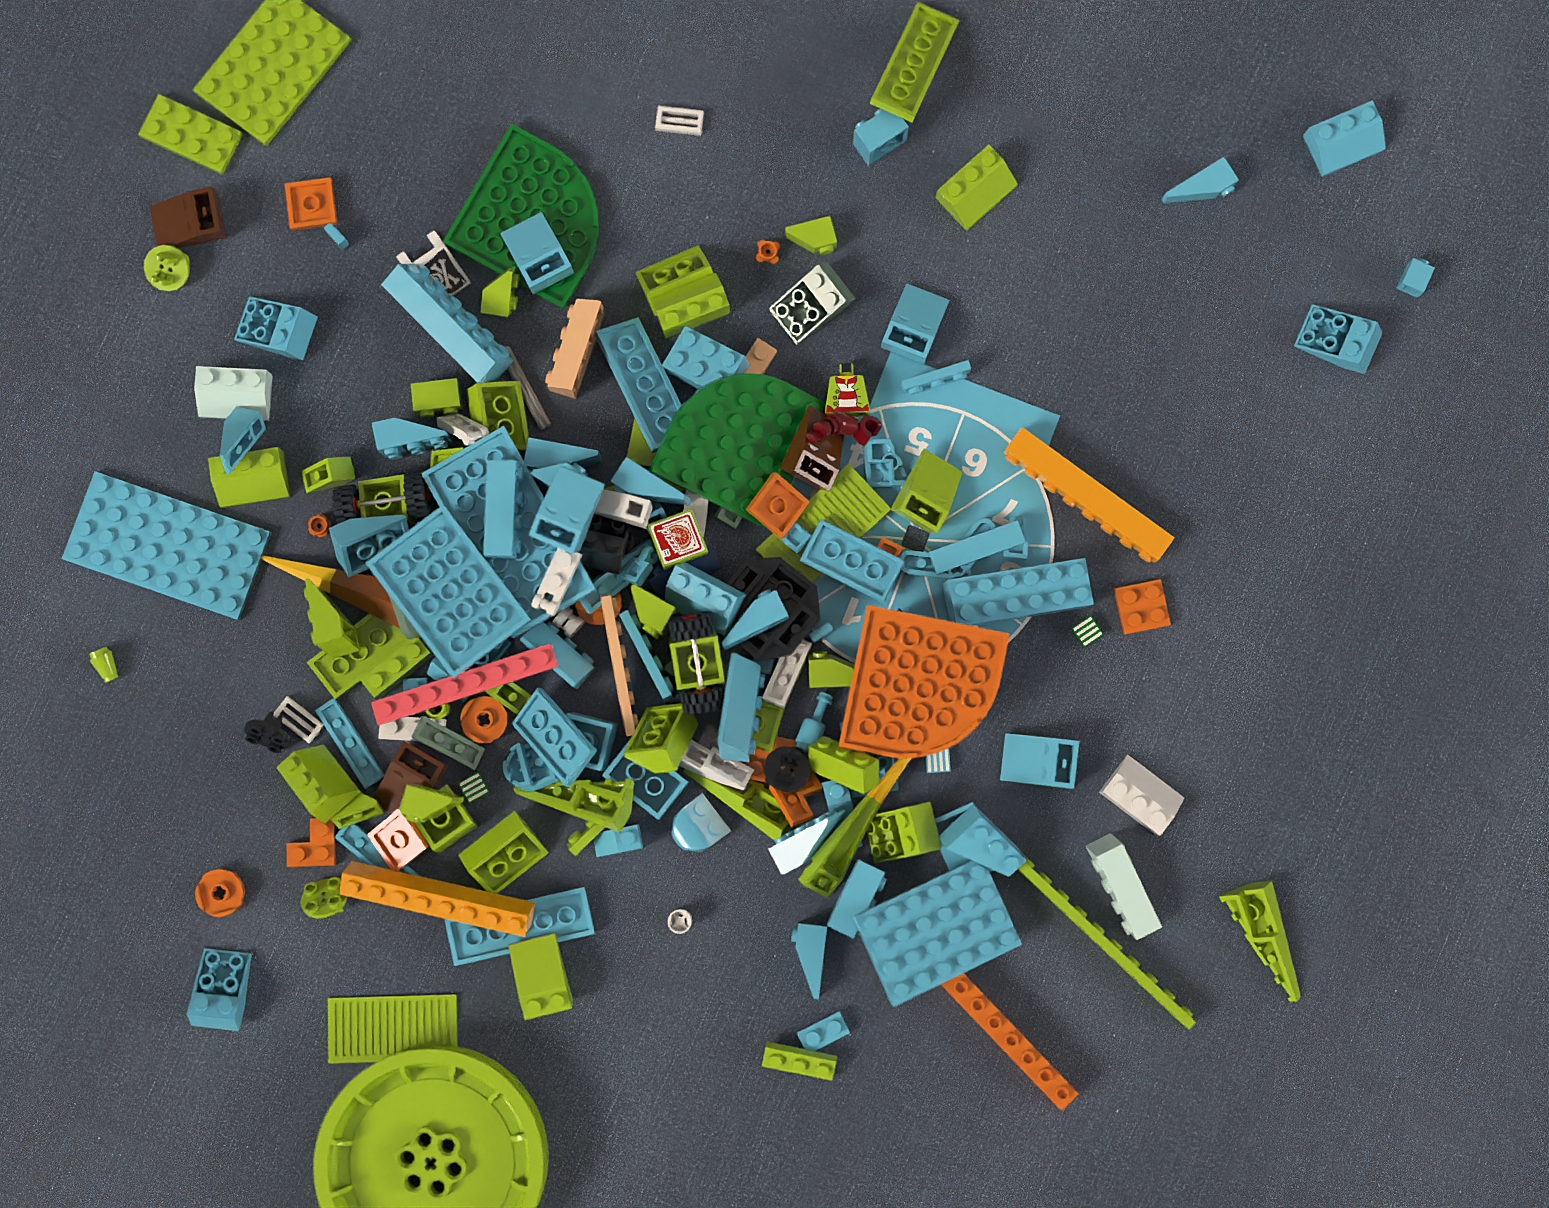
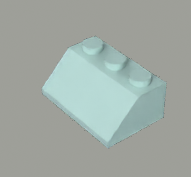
M196 366L194 390L198 416L201 418L226 419L236 407L260 411L263 421H269L273 375L267 370Z

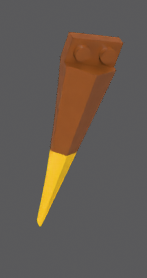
M261 556L262 560L304 581L306 578H309L320 589L400 628L389 594L376 576L358 573L348 577L344 570Z

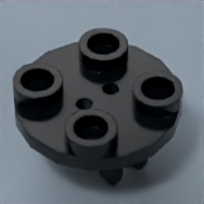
M270 711L264 721H248L244 727V732L246 733L245 740L254 745L260 744L277 754L289 746L291 742L290 736L280 728L282 715H279L277 719H273L274 712Z
M783 746L774 749L768 754L764 762L766 783L782 792L795 793L800 791L810 777L811 766L808 758L801 751L793 747Z

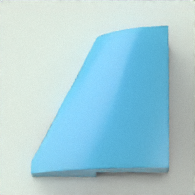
M869 439L866 445L863 446L864 480L871 488L901 487L904 485L908 475L902 466V460L896 455L890 439Z

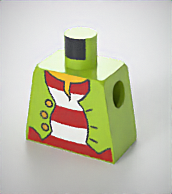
M852 363L840 364V376H831L829 380L825 414L844 412L852 417L870 416V407L863 376L854 375Z

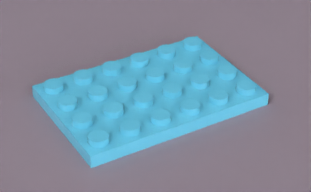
M444 505L366 562L367 566L453 679L531 621Z
M972 860L853 916L888 998L894 1007L1022 945L988 868Z

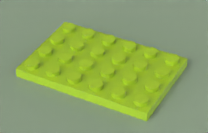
M265 0L194 87L193 91L267 147L352 40L301 0Z

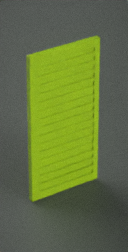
M848 463L837 474L830 491L819 490L809 499V504L796 522L813 535L820 519L861 539L891 511V508L855 471L852 465ZM773 533L756 548V551L764 558L781 557L812 583L823 574L800 562L808 543L797 554Z
M457 994L328 998V1063L379 1062L396 1052L417 1048V1046L450 1045V1047L456 1048L458 1046Z

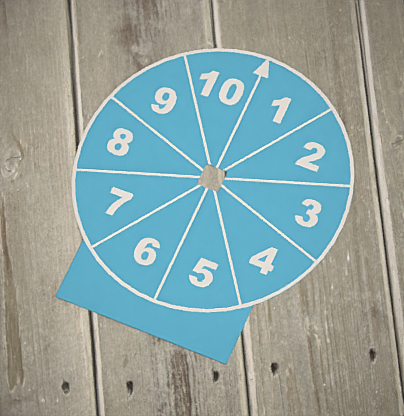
M890 352L869 406L870 416L879 419L882 423V428L876 436H872L870 439H890L894 446V451L902 460V466L908 476L923 448L963 472L949 514L939 532L930 533L923 552H930L961 541L979 519H990L997 528L1008 524L1009 520L1013 517L1014 521L1018 520L1020 527H1022L1023 519H1027V527L1023 531V535L1029 536L1027 559L1003 558L1002 551L976 560L970 568L973 576L1053 563L1055 538L1053 517L1042 482L1038 478L1034 480L1026 475L1024 472L1026 469L1019 464L1015 466L1008 462L1003 452L1021 427L1049 446L1060 415L965 379L959 381L950 379L945 381L943 386L937 388L927 386L922 388V392L915 395H910L909 392L903 394L900 386L901 381L938 369ZM855 417V418L858 419V423H859L860 420H861L863 417ZM844 435L839 472L849 463L864 479L863 446L853 436ZM795 477L791 483V486L808 500L819 491ZM903 486L872 489L891 508ZM890 511L861 539L878 546L881 538L884 537L901 546L909 525L919 529L922 528ZM903 547V549H902L900 555H901L903 552H905V551H913V550H910V549H907V548ZM957 567L952 569L951 572L953 574L956 572L961 573L962 569ZM900 571L885 602L882 603L823 573L813 582L818 590L820 620L811 631L813 632L829 622L833 632L821 639V641L837 654L855 663L867 605L892 610L900 608L903 612L949 621L942 585L948 579L908 575ZM1031 617L977 625L976 627L1010 633L1009 643L1018 635Z

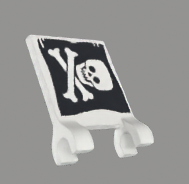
M435 230L427 235L434 248L422 257L411 262L404 251L396 256L401 264H422L430 271L429 275L434 280L440 281L446 287L445 291L450 296L455 295L471 284Z

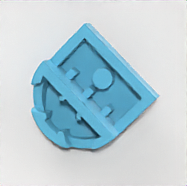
M520 742L510 748L511 753L507 760L503 761L505 777L519 789L536 791L559 781L558 777L529 744L522 745Z
M703 793L684 806L673 818V839L685 851L703 852L731 831Z

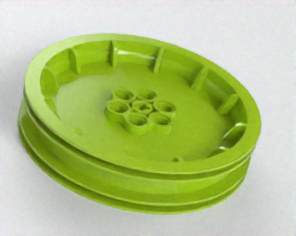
M424 1045L423 1047L417 1046V1048L405 1049L384 1058L362 1071L340 1092L329 1108L318 1134L314 1154V1182L320 1208H537L543 1195L548 1173L549 1154L546 1131L539 1110L526 1088L509 1070L495 1060L474 1050L458 1046L457 1048L450 1047V1045ZM421 1133H428L431 1136V1144L426 1145L421 1142ZM449 1138L454 1141V1150H447L444 1147V1139ZM404 1151H411L414 1154L413 1162H407L404 1159ZM434 1157L437 1161L435 1165L430 1167L428 1163ZM452 1162L459 1163L462 1168L461 1173H453L450 1169V1164ZM413 1174L418 1175L421 1179V1185L414 1186L410 1182V1176ZM435 1180H440L444 1183V1191L439 1192L434 1189L433 1183Z

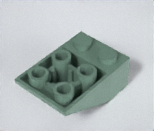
M822 263L814 267L776 301L769 310L795 344L798 345L841 313L856 298L829 263Z

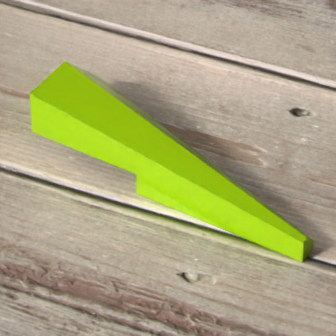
M684 768V773L773 840L782 837L791 830L792 827L772 792L765 789L764 784L749 780L745 789L741 790L703 777Z
M629 778L625 779V781L615 782L612 779H605V782L576 780L571 787H567L561 781H558L536 791H525L516 786L513 790L517 795L621 833L632 812L634 782Z
M1272 881L1252 882L1219 896L1222 903L1226 902L1233 912L1231 916L1234 921L1238 920L1246 931L1245 937L1264 965H1269L1275 974L1274 979L1277 984H1282L1289 995L1288 1000L1290 1002H1297L1301 995Z

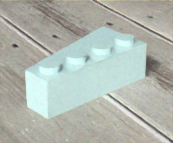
M1110 833L1086 845L1092 858L1091 862L1103 879L1101 883L1107 894L1110 893L1113 899L1111 904L1117 915L1120 914L1124 920L1121 922L1125 933L1127 935L1131 934L1138 940L1162 928L1123 844Z

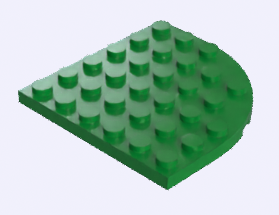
M511 123L444 238L443 243L501 275L511 266H517L500 233L542 212L569 260L574 273L535 294L565 310L588 270L597 247L599 217L596 201L586 177L568 156L551 144ZM517 266L516 274H520L519 286L531 292Z
M762 374L725 376L704 385L694 392L695 394L687 402L680 406L665 432L649 472L769 530L745 509L773 472L778 473L791 485L794 477L781 470L780 466L808 405L823 412L826 403L772 376Z

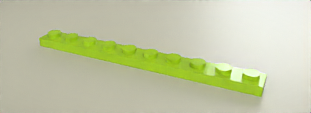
M1024 856L1027 861L1017 870L1184 1027L1190 1029L1196 1023L1191 1018L1194 1014L1184 1005L1179 1007L1173 1001L1176 997L1169 990L1164 988L1162 991L1156 985L1158 980L1148 971L1144 974L1138 968L1141 964L1131 955L1126 957L1121 952L1123 947L1113 938L1109 941L1102 935L1105 930L1096 922L1091 924L1085 919L1087 913L1078 905L1074 908L1067 901L1070 898L1061 889L1056 891L1050 886L1052 881L1043 872L1040 875L1032 869L1035 865Z

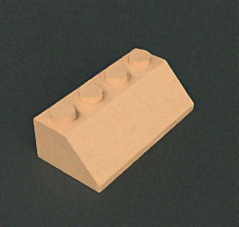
M576 299L575 305H570L567 318H570L568 326L563 327L560 339L563 340L560 349L556 348L553 355V361L555 362L553 371L549 370L546 376L545 383L548 384L549 391L574 399L577 398L596 341L595 333L600 329L605 314L601 301Z

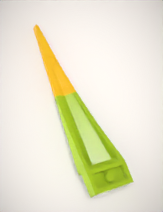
M899 758L879 780V784L871 789L811 857L813 862L804 869L803 874L798 878L804 886L828 898L842 882L870 823L911 758Z

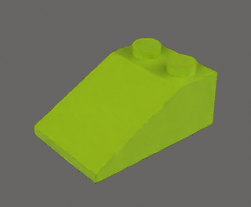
M555 932L508 944L524 1019L527 1020L572 1009L573 998Z

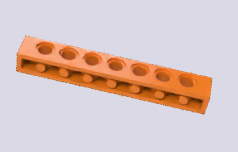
M964 973L941 984L1061 1111L1079 1094Z

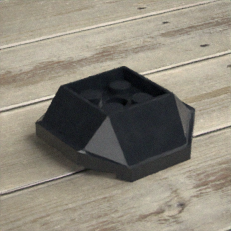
M781 557L746 559L726 583L746 594L730 631L754 600L759 599L758 595L766 590H771V592L777 591L789 616L788 620L737 644L758 661L791 656L820 620L817 586Z

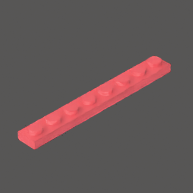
M547 644L462 672L454 679L450 676L371 702L377 724L383 725L559 667L552 644Z

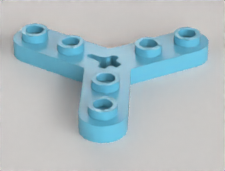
M987 518L979 519L973 524L962 540L996 528L995 524ZM905 551L899 557L905 560L901 569L905 574L948 580L973 576L970 568L976 562L960 566L962 569L961 573L956 572L953 574L949 570L936 575L929 552Z

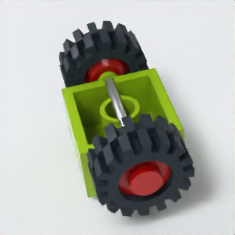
M403 474L358 481L359 489L354 484L334 488L332 500L334 501L332 505L335 509L333 512L336 515V522L338 524L353 518L405 515L408 527L416 526L415 518L429 516L434 510L433 494L422 474L410 476Z
M697 612L670 618L671 638H669L677 690H682L680 694L683 712L690 714L697 712L698 714L723 708L724 690L723 686L718 683H724L725 680L716 630L714 631L712 614L710 612Z

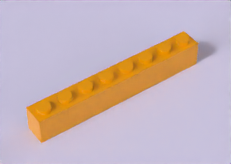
M1021 427L1003 452L1008 462L1015 466L1019 464L1026 469L1024 471L1026 475L1034 480L1036 478L1044 483L1043 486L1051 493H1059L1063 496L1062 500L1071 507L1077 506L1082 510L1081 514L1090 521L1096 520L1101 524L1100 528L1110 535L1114 533L1121 538L1119 540L1121 544L1129 549L1132 547L1140 552L1138 555L1146 562H1157L1175 537L1023 427Z
M355 861L349 863L342 872L341 895L525 937L533 921L534 902L404 872H396Z

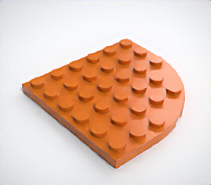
M867 605L839 747L895 758H917L936 754L959 743L980 724L993 704L1001 679L1010 633Z

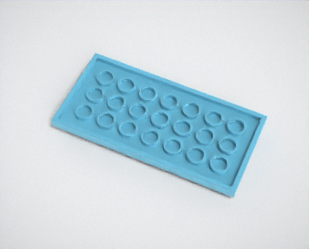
M502 426L421 474L438 505L446 507L531 619L530 622L511 635L515 638L552 616L547 614L546 610L542 608L536 609L531 604L541 586L557 547L529 536L537 512L545 497L532 477L508 431ZM487 460H516L520 467L524 469V479L520 481L519 489L523 493V503L519 505L518 514L522 516V527L518 529L521 551L517 553V559H488L483 555ZM581 561L575 570L556 614L596 591ZM547 593L545 600L551 602L554 595Z
M95 471L62 559L240 621L262 561L261 556H264L272 532Z

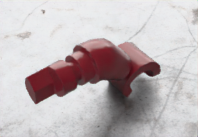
M833 412L826 415L825 419L816 422L813 425V430L805 433V435L813 443L829 435L843 434L853 436L860 445L865 446L872 436H876L881 430L882 423L876 417L869 415L864 416L858 423L857 418L844 412Z

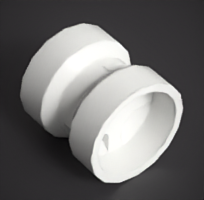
M567 607L558 613L552 624L557 628H562L564 634L570 639L580 630L585 620L580 616H575L573 610Z
M677 909L668 917V926L674 933H685L692 925V916L684 909Z

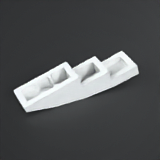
M693 740L690 741L679 766L698 775L741 790L745 789L754 769L740 761L721 759L718 749L712 747L709 750Z

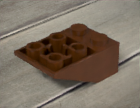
M213 187L188 191L150 207L157 246L165 244L182 248L227 238L219 194Z
M808 405L780 469L814 489L830 491L839 472L844 435H829L817 442H810L806 438L805 433L812 431L813 425L825 419L826 414Z
M404 741L391 761L373 799L377 800L384 811L392 815L401 807L407 785H423L435 789L449 765L414 744Z

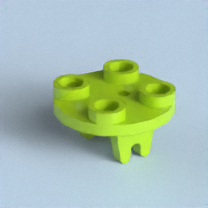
M164 244L154 247L148 252L144 260V271L147 279L154 287L163 291H173L183 287L190 272V260L187 254L183 253L180 249Z
M332 877L306 884L300 901L303 912L313 918H326L337 912H344L343 906L347 902L348 896L340 894V878Z

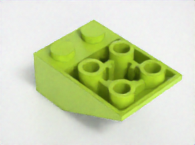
M923 448L890 510L928 533H938L949 514L963 472Z
M306 578L304 595L310 607L307 610V614L313 625V631L311 632L313 643L332 658L360 651L356 628L329 596L309 578Z
M931 802L876 814L867 829L874 863L942 849Z

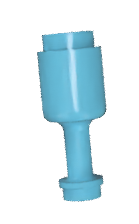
M820 692L819 696L816 697L819 702L813 717L803 720L795 740L797 743L795 748L808 754V746L821 738L826 728L821 720L827 705L832 704L833 697L824 692Z

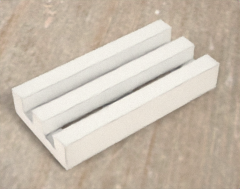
M658 106L655 129L656 131L701 135L704 111ZM662 113L698 117V120L664 117ZM661 122L697 126V128L661 124Z
M289 696L284 699L273 715L277 718L283 710L310 731L311 734L308 736L283 716L282 723L309 744L320 733L319 731L324 728V724ZM289 703L316 724L315 729L287 708L286 705Z

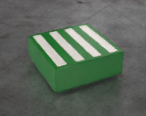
M1091 615L1071 628L1083 648L1104 635Z
M479 771L458 783L469 804L491 792Z

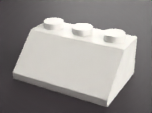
M1126 755L1099 791V793L1156 836H1161L1175 817L1184 800L1182 795L1129 755Z

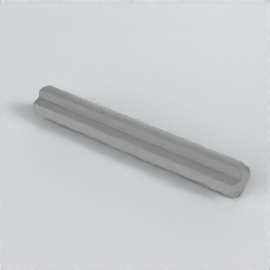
M505 346L510 352L509 356L514 360L507 369L514 381H520L522 397L539 429L544 430L551 426V423L511 348Z

